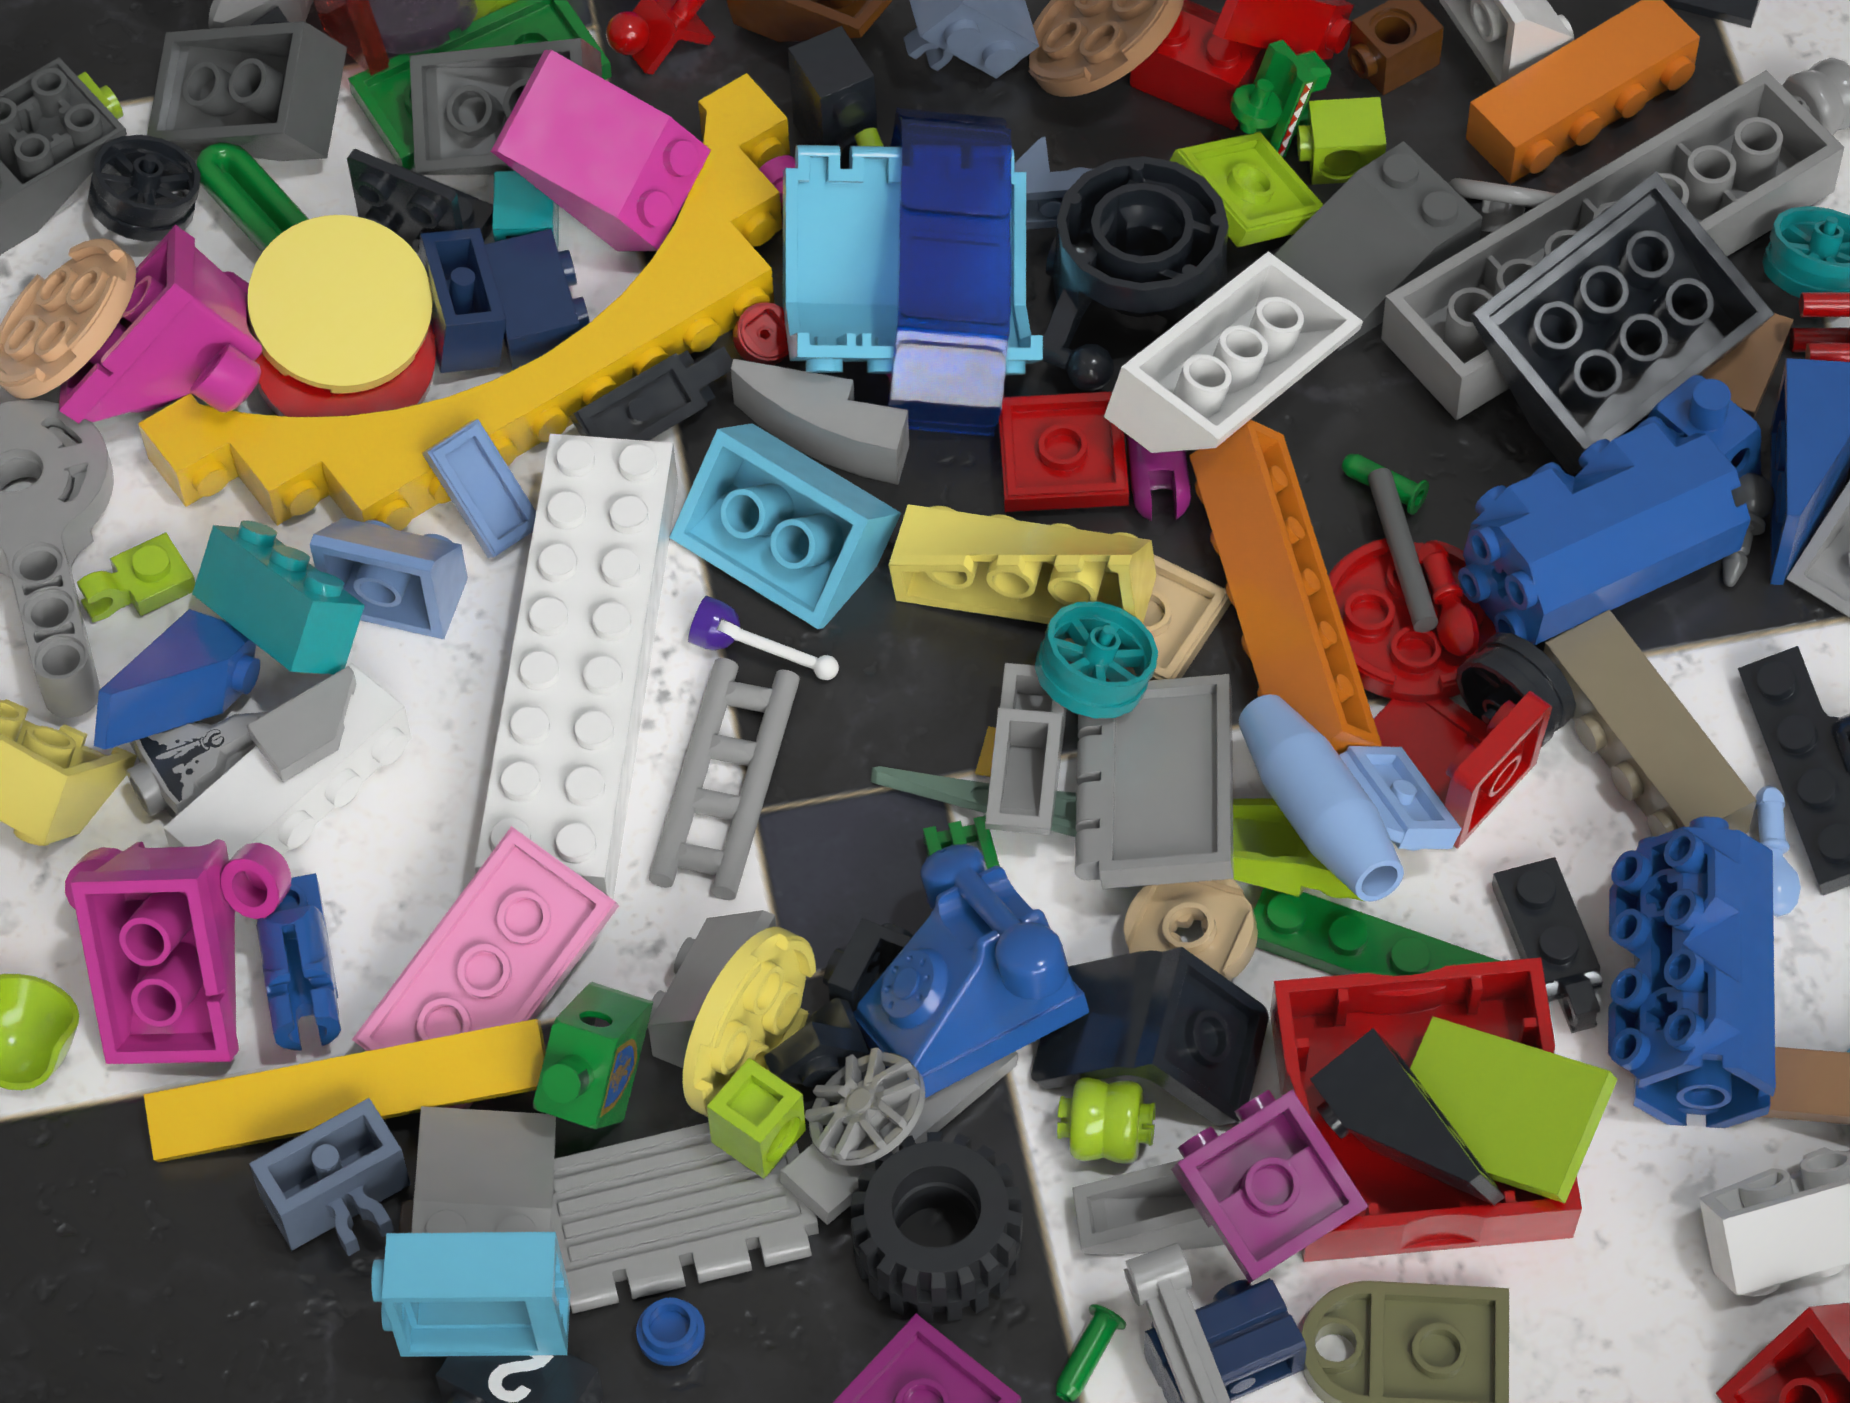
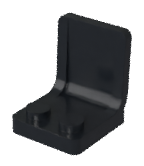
M1183 947L1167 951H1140L1068 966L1072 980L1085 994L1089 1013L1040 1038L1031 1071L1033 1081L1045 1089L1073 1085L1081 1078L1089 1077L1100 1080L1121 1075L1138 1076L1154 1082L1217 1126L1240 1122L1235 1111L1250 1100L1269 1021L1268 1011L1261 1002Z

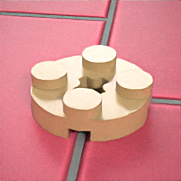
M1233 879L1144 886L1132 900L1125 916L1123 928L1129 953L1149 950L1167 951L1183 947L1231 982L1250 962L1258 939L1257 922L1252 906L1244 896L1243 890ZM1194 920L1202 921L1201 927L1204 935L1198 940L1182 942L1180 935L1175 933L1178 927L1189 928Z

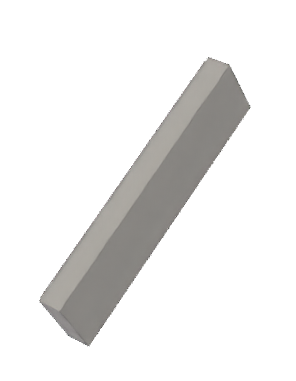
M1015 1051L925 1098L922 1113L908 1136L912 1135L916 1144L927 1142V1132L940 1131L1016 1067L1018 1053ZM909 1101L894 1111L903 1117L908 1109ZM889 1121L878 1133L884 1138L897 1126ZM866 1136L857 1150H862L875 1143L869 1136ZM812 1143L781 1169L780 1182L828 1225L851 1205L853 1192H859L858 1178L865 1167L875 1170V1161L855 1166L839 1165L824 1157L815 1147L814 1143ZM899 1145L891 1151L893 1154L899 1151Z

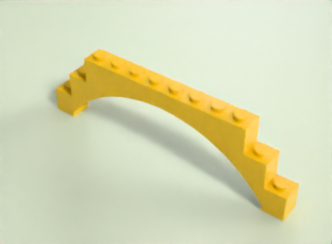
M747 73L699 100L701 136L703 144L711 149L671 231L652 260L615 301L588 325L539 358L490 382L445 398L396 410L351 416L285 417L250 414L233 410L224 413L217 411L211 406L199 404L192 394H188L138 423L148 459L185 507L202 497L218 493L228 482L239 477L277 526L295 515H303L311 511L320 500L330 495L348 519L360 522L376 520L401 531L413 518L439 503L443 504L451 501L422 453L475 419L480 421L505 463L509 466L519 455L541 442H549L550 434H562L568 426L573 424L569 417L573 413L675 353L680 355L688 350L691 354L706 350L718 337L732 330L740 316L750 306L765 302L775 304L772 268L753 246H760L766 243L776 232L782 229L780 192L759 168L775 157L790 155L788 118Z

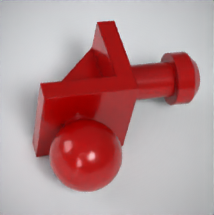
M640 0L633 11L620 12L610 19L606 28L608 44L619 54L631 55L645 73L653 75L678 40L708 46L711 44L715 36L696 14L706 0Z

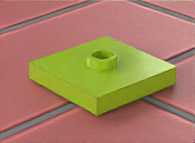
M1261 132L1176 149L1169 160L1177 162L1204 177L1221 197L1229 225L1228 237L1237 247L1295 234L1323 206L1321 201Z

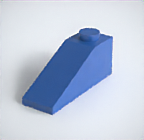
M189 609L99 690L94 746L106 750L224 713L242 694H249L257 682L260 672V660L255 658L256 644L227 621Z

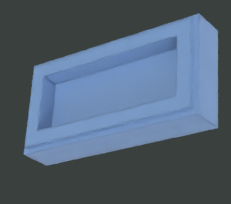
M478 419L470 421L422 453L487 558H494L533 532L536 510Z

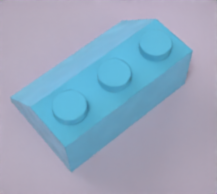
M751 423L717 429L669 538L813 627L822 629L875 570L901 512Z

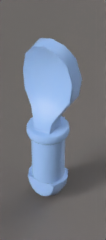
M1768 785L1762 787L1755 796L1757 800L1755 809H1757L1759 843L1773 851L1774 916L1779 917L1790 913L1797 905L1801 886L1798 873L1783 857V854L1788 852L1790 848L1785 836L1783 808L1786 806L1782 793L1776 787Z

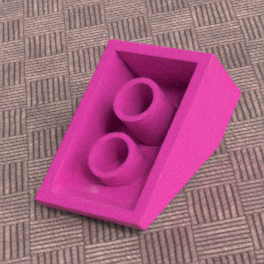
M544 50L490 152L616 251H658L711 149L669 115L555 51Z

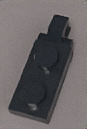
M724 346L696 363L688 350L680 355L675 353L569 417L581 436L649 441L708 406L707 402L715 398L708 384L731 371L733 361Z
M1556 857L1494 873L1492 880L1493 891L1520 958L1541 957L1548 1002L1559 1001L1571 1034L1597 1027L1596 1017L1597 1013L1600 1012V1006L1594 990L1602 988L1601 967Z

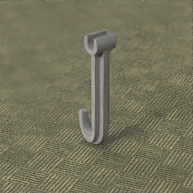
M1175 1243L1126 1260L1127 1268L1123 1270L1130 1292L1138 1306L1144 1304L1147 1306L1183 1402L1231 1403L1187 1289L1192 1288V1279L1179 1244Z

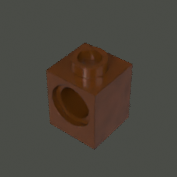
M1388 0L1352 20L1350 46L1348 49L1350 65L1360 78L1368 79L1384 96L1440 65L1444 27L1419 0Z

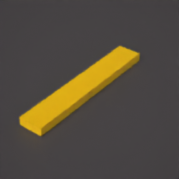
M538 1019L521 1021L143 1094L153 1160L164 1162L299 1136L370 1098L382 1119L421 1112V1106L444 1108L536 1090L546 1053L541 1021Z

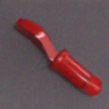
M1430 540L1420 547L1418 559L1421 567L1425 569L1431 585L1433 602L1438 606H1442L1436 627L1439 640L1446 650L1454 655L1461 657L1472 655L1478 648L1480 637L1477 621L1472 611L1465 607L1460 600L1463 595V589L1457 585L1448 561L1449 554L1446 548L1441 543Z

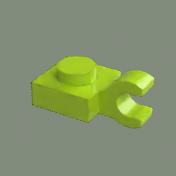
M166 532L111 557L113 573L97 571L77 581V585L85 597L81 600L82 606L92 622L106 619L129 604L134 605L141 617L192 593L195 586L194 575Z

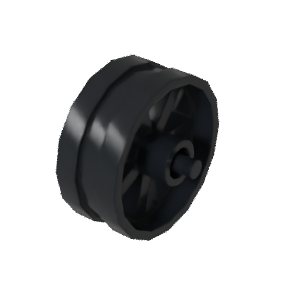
M146 135L121 136L104 144L95 155L87 202L93 216L108 230L128 239L145 242L161 241L175 225L185 231L192 222L195 202L200 188L201 173L195 160L181 147L169 141ZM180 191L183 194L184 198L172 192Z
M1495 633L1478 648V652L1467 658L1457 668L1456 682L1461 697L1471 713L1487 725L1505 702L1511 700L1517 704L1529 691L1534 692L1552 706L1541 747L1553 737L1555 731L1562 728L1574 717L1576 702L1572 688L1561 670L1544 652L1528 640L1515 634Z

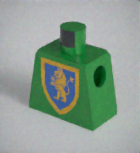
M590 982L556 1017L552 1025L533 1101L534 1109L594 1129L622 1122L625 1118L654 1002ZM596 1018L603 1019L610 1026L596 1027L595 1020Z

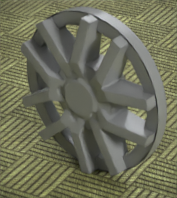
M871 1048L869 1055L858 1059L853 1054L846 1057L845 1066L835 1073L825 1085H816L813 1093L817 1098L812 1109L806 1110L805 1118L809 1121L812 1142L824 1157L839 1165L855 1166L866 1164L891 1152L913 1130L922 1113L925 1102L924 1081L920 1072L905 1057L895 1053L882 1052L879 1048ZM867 1070L865 1079L862 1080V1072ZM909 1101L908 1109L903 1117L894 1111ZM830 1102L839 1103L837 1105L829 1106ZM891 1121L897 1127L882 1138L878 1131ZM866 1136H869L875 1143L862 1150H857Z

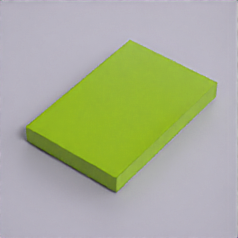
M1434 1016L1410 1067L1492 1180L1562 1203H1566L1618 1080L1609 1070Z

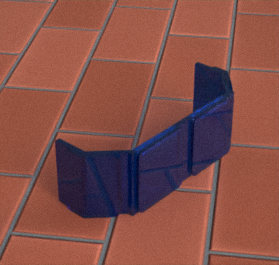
M896 109L890 147H900L897 325L891 385L886 406L908 410V425L911 430L994 436L995 428L999 421L1003 402L1011 315L1010 211L1012 141L1011 129L1007 128L1008 123L1004 118Z

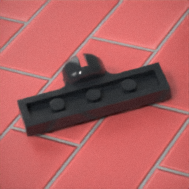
M1798 646L1739 667L1738 671L1818 885L1824 896L1850 886V714L1842 717H1831L1824 712Z

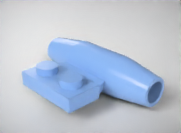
M1273 694L1263 695L1254 699L1241 712L1239 727L1263 785L1311 854L1361 900L1369 902L1380 900L1391 894L1401 883L1404 870L1392 842L1395 843L1398 849L1411 851L1420 849H1452L1462 828L1402 747L1349 746L1347 751L1338 755L1325 736L1281 697Z

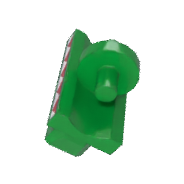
M1284 40L1269 43L1254 83L1237 88L1231 99L1230 109L1239 120L1240 129L1247 134L1261 132L1282 158L1285 157L1293 137L1297 135V127L1299 125H1307L1308 100L1311 93L1326 88L1331 76L1330 68L1315 51L1310 50L1295 54Z

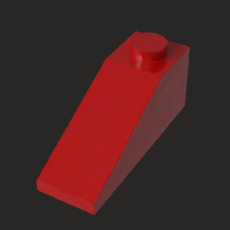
M1226 0L1212 34L1222 39L1264 49L1268 48L1269 43L1284 40L1295 54L1312 50L1322 60L1332 59L1334 53H1340L1349 40L1352 24L1349 17L1354 5L1345 0Z

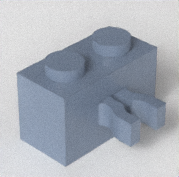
M909 0L917 28L903 37L908 55L917 59L926 51L929 65L936 71L949 63L954 55L997 79L1039 47L1025 0Z
M370 1098L249 1163L260 1199L291 1250L336 1227L339 1241L347 1255L350 1256L360 1250L357 1238L351 1230L354 1225L352 1217L359 1214L363 1220L372 1221L377 1226L382 1237L386 1236V1233H391L394 1229L390 1217L379 1202L411 1185L402 1149Z

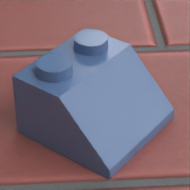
M341 518L313 534L309 545L315 568L340 578L344 582L343 589L365 605L361 621L445 639L468 580L462 544L453 543L448 538L438 534H425L422 536L393 529L391 526L376 520L360 522L347 518Z

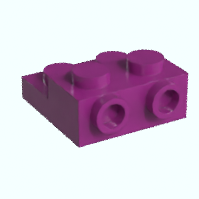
M1293 1089L1277 1100L1270 1090L1253 1098L1235 1111L1241 1122L1220 1136L1217 1135L1212 1126L1193 1136L1177 1148L1184 1159L1177 1162L1171 1169L1208 1228L1210 1226L1214 1227L1249 1283L1369 1207Z

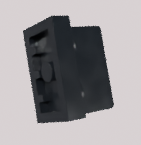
M353 149L347 157L358 217L374 221L392 230L403 238L417 254L419 251L420 234L480 228L485 242L492 232L493 204L358 149Z

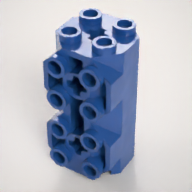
M1653 416L1641 422L1633 431L1621 435L1611 442L1608 439H1602L1590 445L1579 458V465L1583 469L1575 477L1566 474L1558 464L1550 462L1537 469L1530 477L1507 488L1503 485L1496 486L1488 490L1477 501L1475 506L1479 516L1471 523L1463 557L1466 566L1458 572V579L1463 593L1471 602L1480 605L1493 622L1496 633H1512L1528 640L1533 645H1537L1609 609L1612 610L1741 550L1751 518L1746 503L1738 507L1734 503L1731 490L1741 486L1736 468L1707 434L1695 433L1684 437V433H1677L1675 430L1668 428L1660 418Z
M1703 816L1692 820L1689 823V827H1680L1660 836L1647 837L1640 840L1636 851L1630 850L1621 854L1612 868L1611 877L1613 885L1609 889V936L1614 942L1634 955V968L1622 970L1611 985L1610 994L1613 1001L1608 1007V1055L1615 1063L1634 1075L1633 1106L1667 1125L1687 1126V1114L1706 1115V1127L1725 1129L1767 1115L1771 1106L1770 1096H1774L1776 1089L1773 851L1740 830H1730L1726 820L1719 817Z

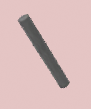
M1379 468L1372 471L1367 479L1413 628L1416 632H1428L1438 625V619L1392 472L1388 468Z

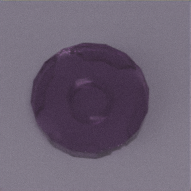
M369 0L361 12V22L367 41L373 47L376 43H381L383 51L393 54L417 53L438 47L450 40L448 31L456 28L458 25H460L461 31L466 30L472 23L478 10L476 0Z

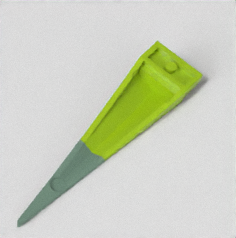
M882 766L872 767V783L975 811L987 812L990 783ZM1057 791L1051 831L1073 837L1076 836L1075 792ZM1273 798L1233 799L1234 880L1298 897L1306 888L1319 890L1333 898H1352L1363 901L1311 854Z

